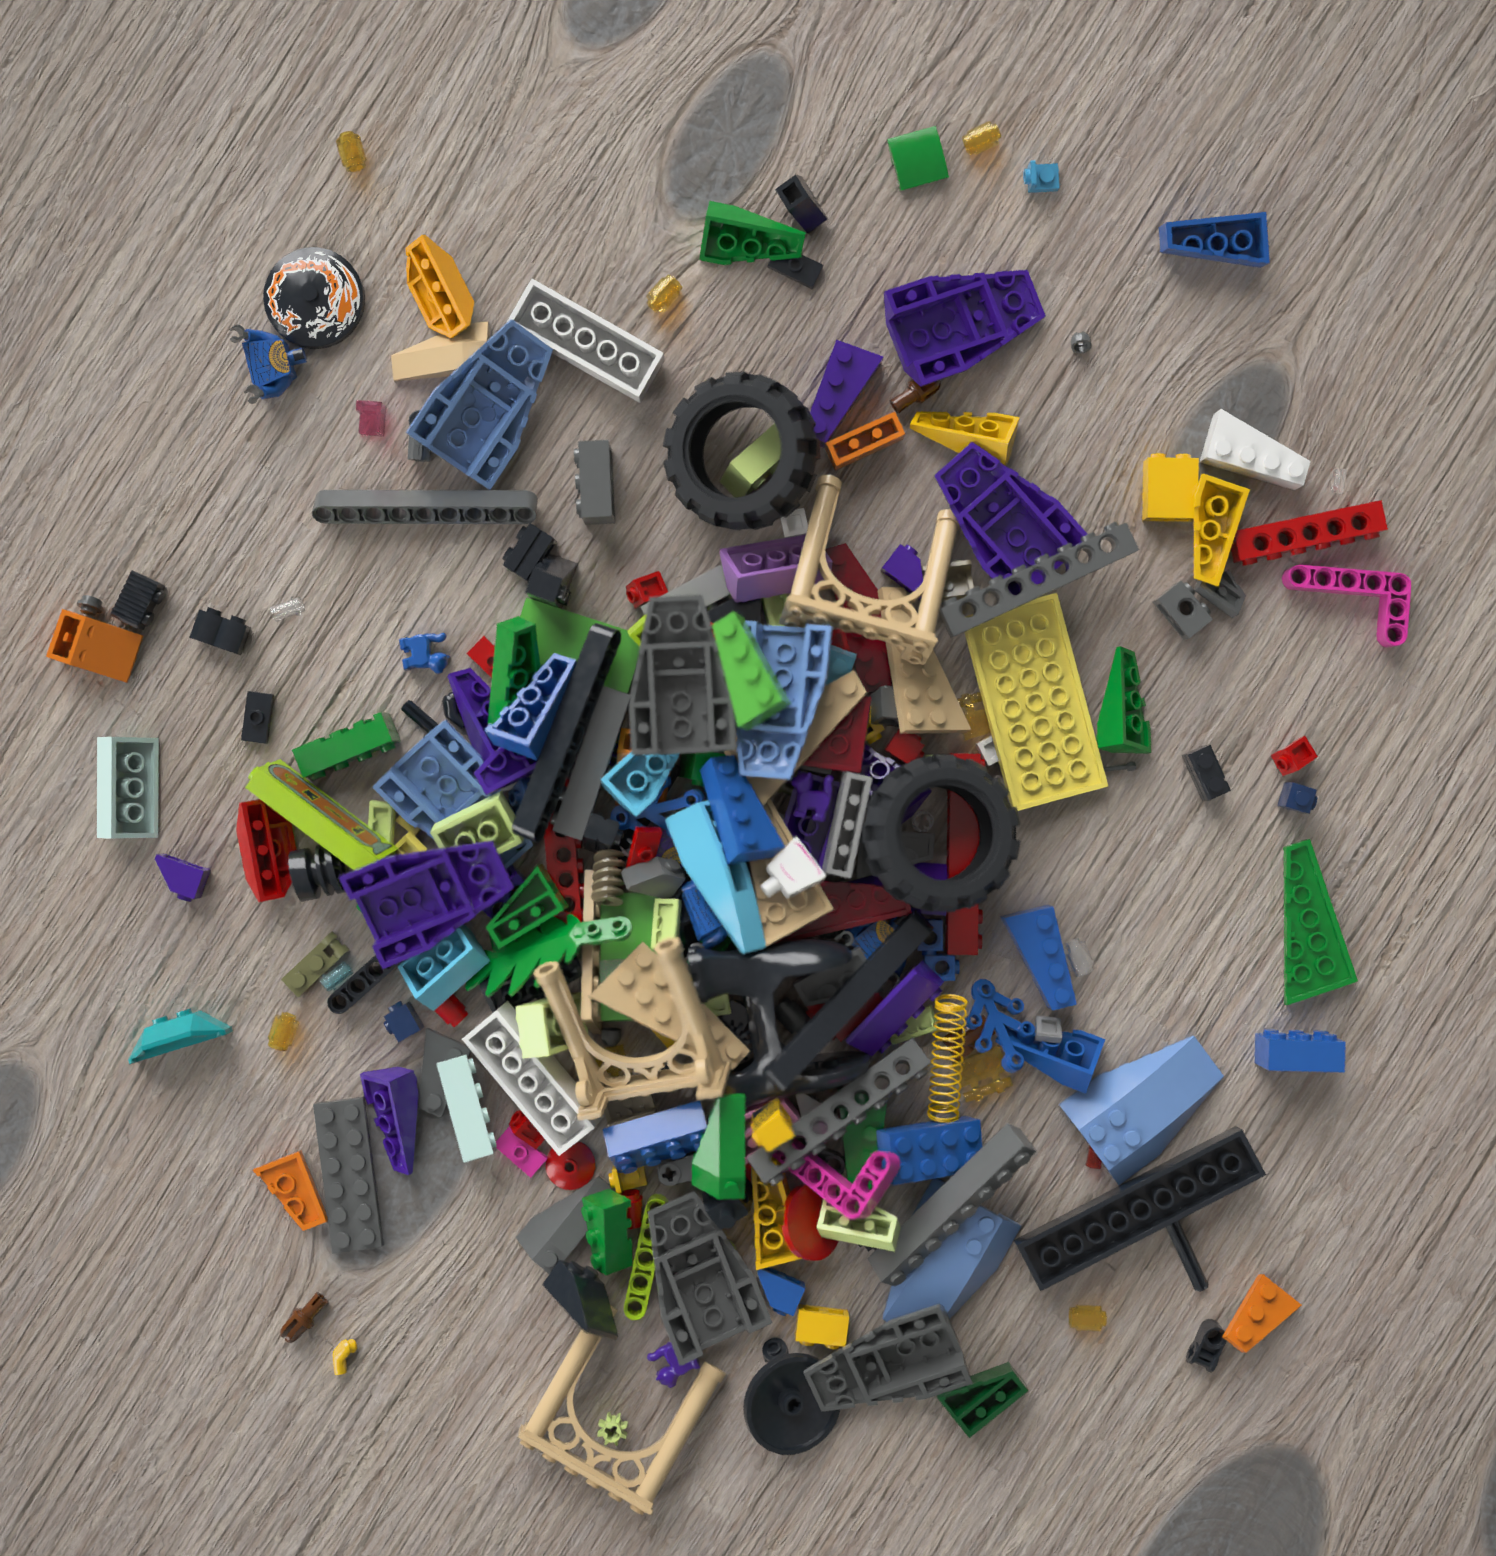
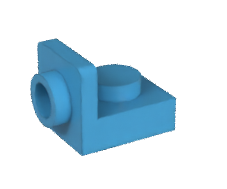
M1031 160L1027 169L1023 171L1024 185L1028 184V193L1058 191V163L1036 164L1035 160Z

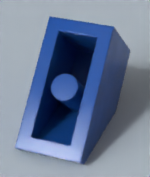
M772 1267L757 1270L769 1305L773 1307V1311L782 1316L787 1314L794 1316L805 1291V1282Z

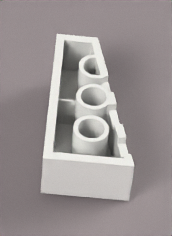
M1222 409L1213 415L1200 463L1292 490H1296L1304 485L1311 462Z

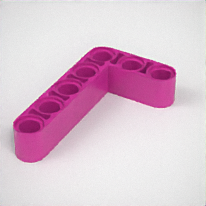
M1296 565L1285 570L1282 574V583L1290 590L1379 597L1376 635L1378 643L1388 648L1401 645L1406 641L1411 598V580L1406 574L1310 565ZM1294 571L1299 573L1301 577L1299 584L1295 583L1292 579ZM1319 573L1325 577L1324 586L1320 585L1317 581ZM1343 576H1347L1350 580L1348 588L1342 583ZM1368 578H1372L1375 582L1373 590L1367 585ZM1393 580L1398 581L1400 585L1398 592L1392 587ZM1391 605H1395L1398 609L1396 617L1390 612ZM1390 629L1396 634L1394 642L1388 637Z
M795 1139L792 1143L793 1148L796 1150H803L806 1147L798 1139ZM892 1152L873 1153L853 1184L819 1156H814L813 1153L804 1158L806 1162L797 1170L793 1171L792 1168L789 1170L847 1218L865 1219L872 1214L899 1171L900 1160ZM782 1153L773 1155L781 1164H784L786 1161V1156ZM884 1158L887 1161L885 1169L882 1168V1160ZM819 1171H821V1174H822V1178H821V1181H820V1182L818 1181V1178H817V1175H818V1172H819ZM870 1180L873 1182V1189L871 1191L868 1188ZM838 1186L841 1190L839 1197L836 1194V1189ZM857 1201L860 1205L858 1213L855 1210V1203Z

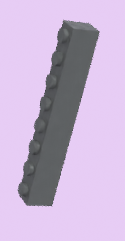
M1007 1123L900 1226L896 1251L878 1248L867 1258L882 1283L895 1287L903 1283L906 1276L913 1269L922 1265L924 1259L931 1252L937 1250L949 1235L955 1233L960 1224L973 1216L983 1202L992 1198L995 1191L1002 1184L1008 1182L1021 1166L1026 1165L1037 1151L1020 1128Z

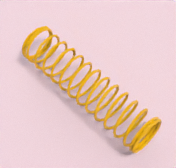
M954 994L940 995L935 999V1008L942 1012L934 1014V1017L941 1021L933 1024L939 1030L933 1033L937 1040L932 1042L936 1049L932 1050L931 1053L936 1058L931 1060L935 1067H932L930 1072L935 1076L929 1079L934 1085L929 1087L933 1094L928 1096L932 1103L927 1106V1116L931 1120L940 1123L954 1122L958 1120L960 1115L958 1110L960 1102L958 1100L961 1097L959 1091L962 1088L960 1083L962 1075L960 1073L963 1067L961 1063L964 1061L962 1056L964 1047L962 1045L965 1043L963 1036L966 1033L963 1027L967 1024L964 1018L967 1015L965 1008L968 1006V1001L964 997ZM942 999H955L965 1004L960 1006L948 1002L939 1003L938 1001ZM964 1010V1013H965V1014H964V1016L962 1017V1016H960L959 1014H956V1013H953V1012H958V1011ZM951 1014L958 1016L960 1018L942 1019L937 1017L936 1015ZM963 1019L964 1024L963 1026H961L958 1023H955L954 1021H959ZM950 1023L959 1027L947 1029L937 1027L936 1024ZM963 1029L962 1035L954 1032L955 1030ZM948 1032L956 1034L958 1037L943 1038L936 1036L935 1033ZM962 1038L963 1042L960 1044L953 1040ZM947 1041L958 1046L941 1047L935 1045V1042ZM959 1047L962 1049L961 1053L952 1050ZM945 1050L958 1055L940 1056L936 1055L934 1051ZM959 1056L961 1057V1061H960V1062H958V1061H956V1060H954V1059H951V1058H956V1057H959ZM944 1059L957 1064L945 1066L935 1064L933 1061ZM960 1065V1071L958 1072L952 1067ZM944 1068L956 1073L943 1075L934 1073L932 1070ZM959 1074L960 1079L956 1080L952 1076ZM936 1077H943L952 1079L956 1082L950 1084H941L932 1081V1079ZM958 1083V1084H959L958 1090H957L956 1088L952 1087L951 1085H955V1084ZM935 1086H943L951 1088L955 1091L950 1093H940L933 1091L931 1088ZM958 1093V1098L956 1099L951 1094ZM943 1095L951 1097L954 1100L950 1102H938L932 1100L931 1096ZM957 1101V1107L951 1105V1103ZM933 1104H943L930 1107ZM930 1112H954L956 1117L948 1119L932 1116Z

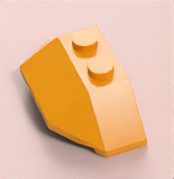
M421 235L406 247V256H408L406 264L407 285L428 327L449 338H454L470 326L474 300L452 256L429 237Z

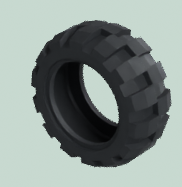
M745 371L726 372L724 377L718 379L710 377L696 385V392L688 399L683 397L673 411L676 418L672 428H666L663 447L667 448L668 460H665L663 464L667 480L673 482L676 488L675 496L686 509L697 514L699 519L714 526L738 531L745 529L758 530L772 526L773 522L781 517L787 518L800 506L799 501L805 492L811 491L817 477L814 471L816 460L820 459V440L816 438L814 430L816 423L809 409L801 403L795 393L783 384L761 374L754 375ZM741 408L762 409L773 420L779 432L781 456L778 467L768 483L758 491L743 497H728L713 485L707 475L704 465V446L707 436L719 419L734 410Z
M932 755L911 760V762L895 768L882 779L883 783L876 791L872 792L866 805L867 815L865 824H862L861 843H865L868 857L865 860L872 875L877 876L883 883L885 891L896 900L910 904L913 908L932 912H955V910L971 908L987 900L988 894L994 889L999 890L1011 875L1008 869L1012 860L1018 859L1021 841L1016 840V826H1021L1017 807H1012L1007 798L1010 792L999 777L993 778L987 773L985 766L971 759L964 760L956 758L954 755ZM931 787L948 789L961 796L971 806L979 824V844L973 860L956 876L941 881L930 878L917 870L906 856L901 841V824L905 811L915 797Z

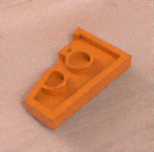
M302 1150L253 1169V1172L258 1177L260 1176L268 1186L267 1189L272 1195L275 1194L284 1205V1209L302 1231L328 1221Z
M1258 1274L1222 1337L1240 1352L1247 1353L1302 1305L1264 1274Z

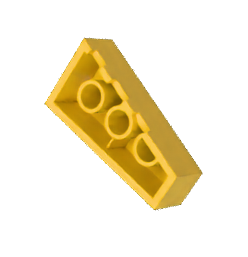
M772 1156L771 1161L773 1164L782 1165ZM752 1168L756 1270L802 1259L791 1252L782 1232L781 1225H784L786 1208L784 1203L790 1193L785 1173H783L785 1178L778 1184L772 1186L770 1183L765 1186Z

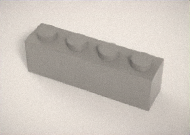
M722 564L660 597L702 595L707 612L719 606V602L725 599L729 601L733 598L726 586ZM648 603L640 607L644 615L647 613Z
M842 772L822 866L823 872L851 878L872 777Z

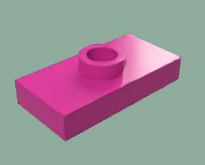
M510 1126L496 1141V1148L530 1178L548 1158L538 1148L535 1150L515 1136Z

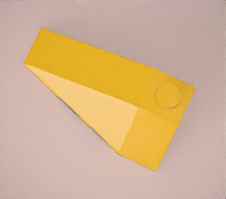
M917 411L910 423V429L957 453H960L971 442H974L1006 466L1011 456L1020 417L999 413H987L986 417H972V412H963L961 416H950L947 412Z
M1201 474L1194 496V579L1219 586L1250 489Z

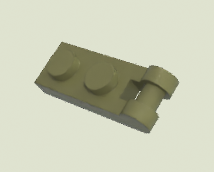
M333 931L281 979L297 997L303 995L350 950L345 944L342 945L337 940L338 936ZM328 946L335 952L332 956L325 951Z

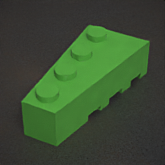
M732 612L713 624L712 627L739 728L748 731L791 705L745 619L736 612Z

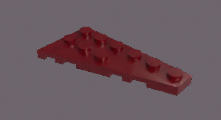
M846 543L825 549L832 560L831 572L842 585L861 596L879 600L878 589ZM833 591L835 600H836V602H837V601L839 600V598H838V596L836 595V593ZM845 600L842 608L853 610L850 606H847L848 601ZM881 611L879 614L870 615L882 619ZM846 632L850 650L856 654L854 662L856 674L866 692L876 691L881 686H893L886 641L869 639L855 632Z
M749 873V876H750V879H751V882H752V886H753L752 875ZM824 880L819 885L833 910L775 943L805 939L912 914L910 904L896 900L883 889L884 885Z

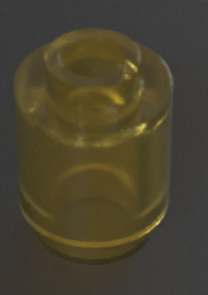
M987 121L967 131V134L962 136V141L969 155L974 153L978 155L999 145L998 139L1001 138V133L996 123L992 125L990 121Z
M353 131L341 133L336 140V145L342 166L346 167L347 172L363 170L366 167L365 162L367 159L360 135L354 134Z
M667 275L665 278L662 277L646 295L648 299L647 305L656 313L659 311L665 313L680 296L681 284L671 275Z
M287 1012L275 1015L267 1037L269 1047L279 1051H287L288 1047L292 1046L299 1026V1021L296 1020L295 1015Z
M1076 1305L1069 1308L1070 1328H1075L1076 1331L1101 1332L1102 1326L1106 1327L1107 1315L1106 1311H1102L1101 1306Z

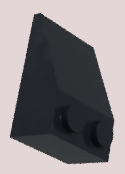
M559 1260L542 1284L544 1288L584 1332L616 1340L619 1335L605 1285L597 1277L599 1273L590 1266L581 1267L574 1261L568 1263Z

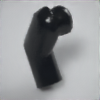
M449 692L442 699L444 716L460 729H463L465 726L461 714L458 712L454 694Z

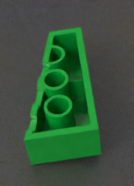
M519 616L497 623L488 715L489 725L490 723L493 725L501 717L499 713L505 707L509 708L518 698V692L522 688L529 686L534 680L533 676L541 668L536 624Z
M379 712L373 715L375 720H372V718L360 720L353 723L352 729H339L329 734V738L321 737L293 749L292 752L302 777H311L312 781L325 777V772L333 768L337 772L350 767L348 762L358 759V762H363L373 758L372 753L381 750L382 753H386L396 749L395 744L401 742L391 714Z
M844 1086L838 1087L837 1092L844 1088ZM858 1093L854 1100L857 1104L864 1105L869 1101V1098L864 1093ZM887 1104L877 1111L875 1108L871 1109L866 1113L868 1117L860 1124L855 1125L852 1123L845 1128L847 1133L842 1136L846 1178L852 1184L870 1156L878 1152L876 1130L884 1129ZM839 1108L840 1120H844L848 1116V1112L844 1108ZM870 1180L868 1183V1188L870 1191L873 1189L872 1180Z

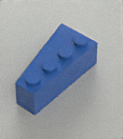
M1266 212L1166 222L1159 227L1160 253L1258 268L1270 264Z
M554 653L533 676L534 680L529 686L522 688L518 692V698L509 708L505 707L499 713L501 717L493 725L490 723L484 730L492 743L501 748L538 760L577 661Z
M735 756L710 758L700 769V773L719 838L722 842L727 865L773 858L785 845L746 776L740 775L739 763Z
M1044 905L1000 916L1047 1008L1053 1011L1077 1005L1054 907Z

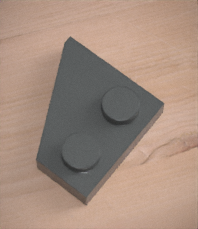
M1229 569L1223 571L1219 586L1198 580L1194 589L1195 592L1231 618L1239 615L1246 597L1241 587L1235 582L1234 576Z

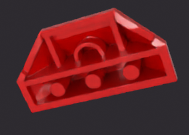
M261 799L240 802L236 832L245 879L258 902L283 898L292 884L288 864L290 851L297 850L292 824Z

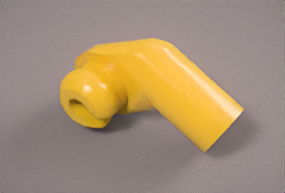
M354 1339L342 1340L333 1350L335 1375L347 1373L346 1358L350 1353H355L357 1350V1343Z

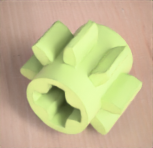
M607 1412L606 1420L599 1419L598 1425L602 1429L598 1430L597 1436H603L605 1439L604 1445L610 1442L618 1446L620 1437L623 1439L627 1438V1432L622 1429L628 1427V1421L622 1422L620 1418L621 1413H618L617 1416H611V1413ZM612 1426L617 1427V1429H614L613 1432L609 1431V1429H611Z

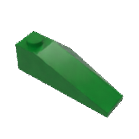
M709 201L699 260L720 265H730L736 261L750 263L755 262L756 259L766 258L770 260L801 258L806 232L734 205Z
M1122 646L1116 647L1097 723L1096 741L1098 749L1110 753L1149 754L1152 753L1151 728L1149 721L1144 720L1142 707L1146 706L1145 699L1141 698L1138 692L1137 685L1140 684L1141 680L1134 651Z
M723 1094L717 1097L705 1133L702 1134L697 1153L694 1154L692 1159V1185L717 1199H744L745 1094Z

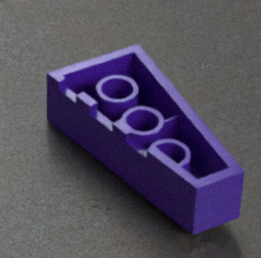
M836 339L810 411L816 423L814 430L816 438L820 440V447L825 448L826 442L830 441L845 416L870 382L872 376L882 364L883 356Z

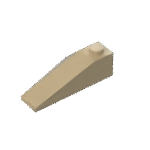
M470 323L469 327L454 338L439 334L391 355L393 381L450 376L490 339L489 323Z

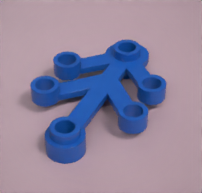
M668 775L666 784L662 786L656 799L637 817L619 805L612 810L610 818L619 822V830L631 828L635 831L636 827H646L636 819L646 817L665 829L667 835L672 838L665 821L666 817L659 813L692 806L689 802L691 795L696 799L695 804L705 801V796L700 790L692 789L687 791L681 798L657 803L665 788H668L671 784V778ZM620 813L625 815L624 822L619 820Z
M979 979L974 982L971 988V995L975 1001L970 1014L965 1018L966 1026L972 1030L978 1028L982 1024L980 1014L983 1007H985L988 1016L980 1038L975 1042V1048L980 1053L989 1051L992 1048L991 1037L995 1030L1005 1053L1001 1060L1002 1067L1009 1073H1015L1024 1066V1058L1019 1052L1015 1051L1005 1026L1017 1032L1022 1038L1031 1036L1035 1030L1034 1026L1029 1021L1021 1023L997 1010L995 1003L1007 1008L1010 1014L1017 1015L1024 1010V1003L1021 999L1014 998L1011 1000L997 993L994 985L989 980ZM982 987L987 991V994L983 993ZM1013 1003L1017 1004L1018 1010L1014 1009ZM971 1017L976 1020V1025L971 1022ZM1023 1026L1028 1028V1033L1024 1032ZM981 1041L986 1043V1048L982 1047ZM1012 1057H1014L1017 1060L1018 1064H1015L1012 1061Z

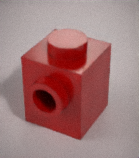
M897 729L884 751L902 763L907 764L911 760L923 757L925 752L922 749L925 745L920 743L922 738L917 734L900 733V729Z

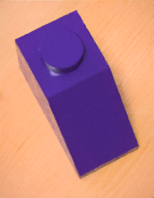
M900 544L880 570L910 594L918 589L923 582L921 560L917 557L918 552L907 544L905 547Z
M165 853L156 854L155 861L169 890L177 893V898L191 902L192 899L202 897L211 871L210 869Z

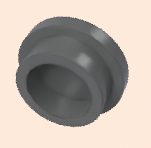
M83 595L81 600L77 602V606L81 608L80 611L86 615L95 616L96 613H102L103 611L102 601L96 597Z

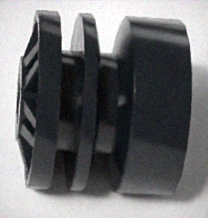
M316 845L315 857L309 848L290 851L288 858L290 877L294 891L301 902L320 898L321 887L327 896L334 895V891L337 894L346 892L339 879L340 876L346 874L345 863L323 846Z

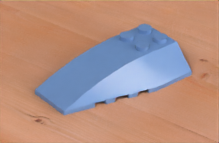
M511 319L433 390L406 433L458 470L491 490L518 449L523 428L526 427L528 414L532 403L535 402L540 381L542 382L553 349Z
M746 621L791 705L748 731L738 727L734 712L740 775L791 780L827 680L832 626L806 624L805 628L762 625L757 621Z
M446 719L427 733L372 787L408 824L415 828H420L431 838L433 836L430 831L435 823L501 791L500 789L492 794L485 795L474 775V772L485 761ZM524 839L523 843L499 854L506 869L533 846L532 841Z
M1190 1036L1166 1046L1160 1051L1147 1054L1131 1063H1125L1114 1070L1097 1075L1090 1081L1086 1094L1076 1091L1062 1101L1059 1106L1103 1162V1165L1116 1183L1120 1185L1162 1153L1224 1075L1195 1036Z
M939 1178L932 1179L913 1214L946 1182ZM980 1205L973 1216L960 1224L955 1233L949 1235L937 1250L931 1252L924 1259L922 1265L913 1269L906 1276L903 1283L896 1287L891 1286L882 1319L888 1322L891 1319L937 1304L945 1307L950 1319L998 1269L1021 1225L1001 1213L997 1215Z

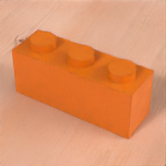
M894 411L826 442L825 450L836 471L903 440L905 432Z

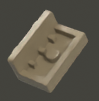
M955 560L950 562L941 603L955 596L958 601L966 597V591L974 588L971 560ZM922 566V567H921V568H922L923 579H924V574H925L926 566Z
M652 1094L649 1096L630 1097L622 1101H608L604 1110L607 1120L606 1125L610 1127L657 1113Z

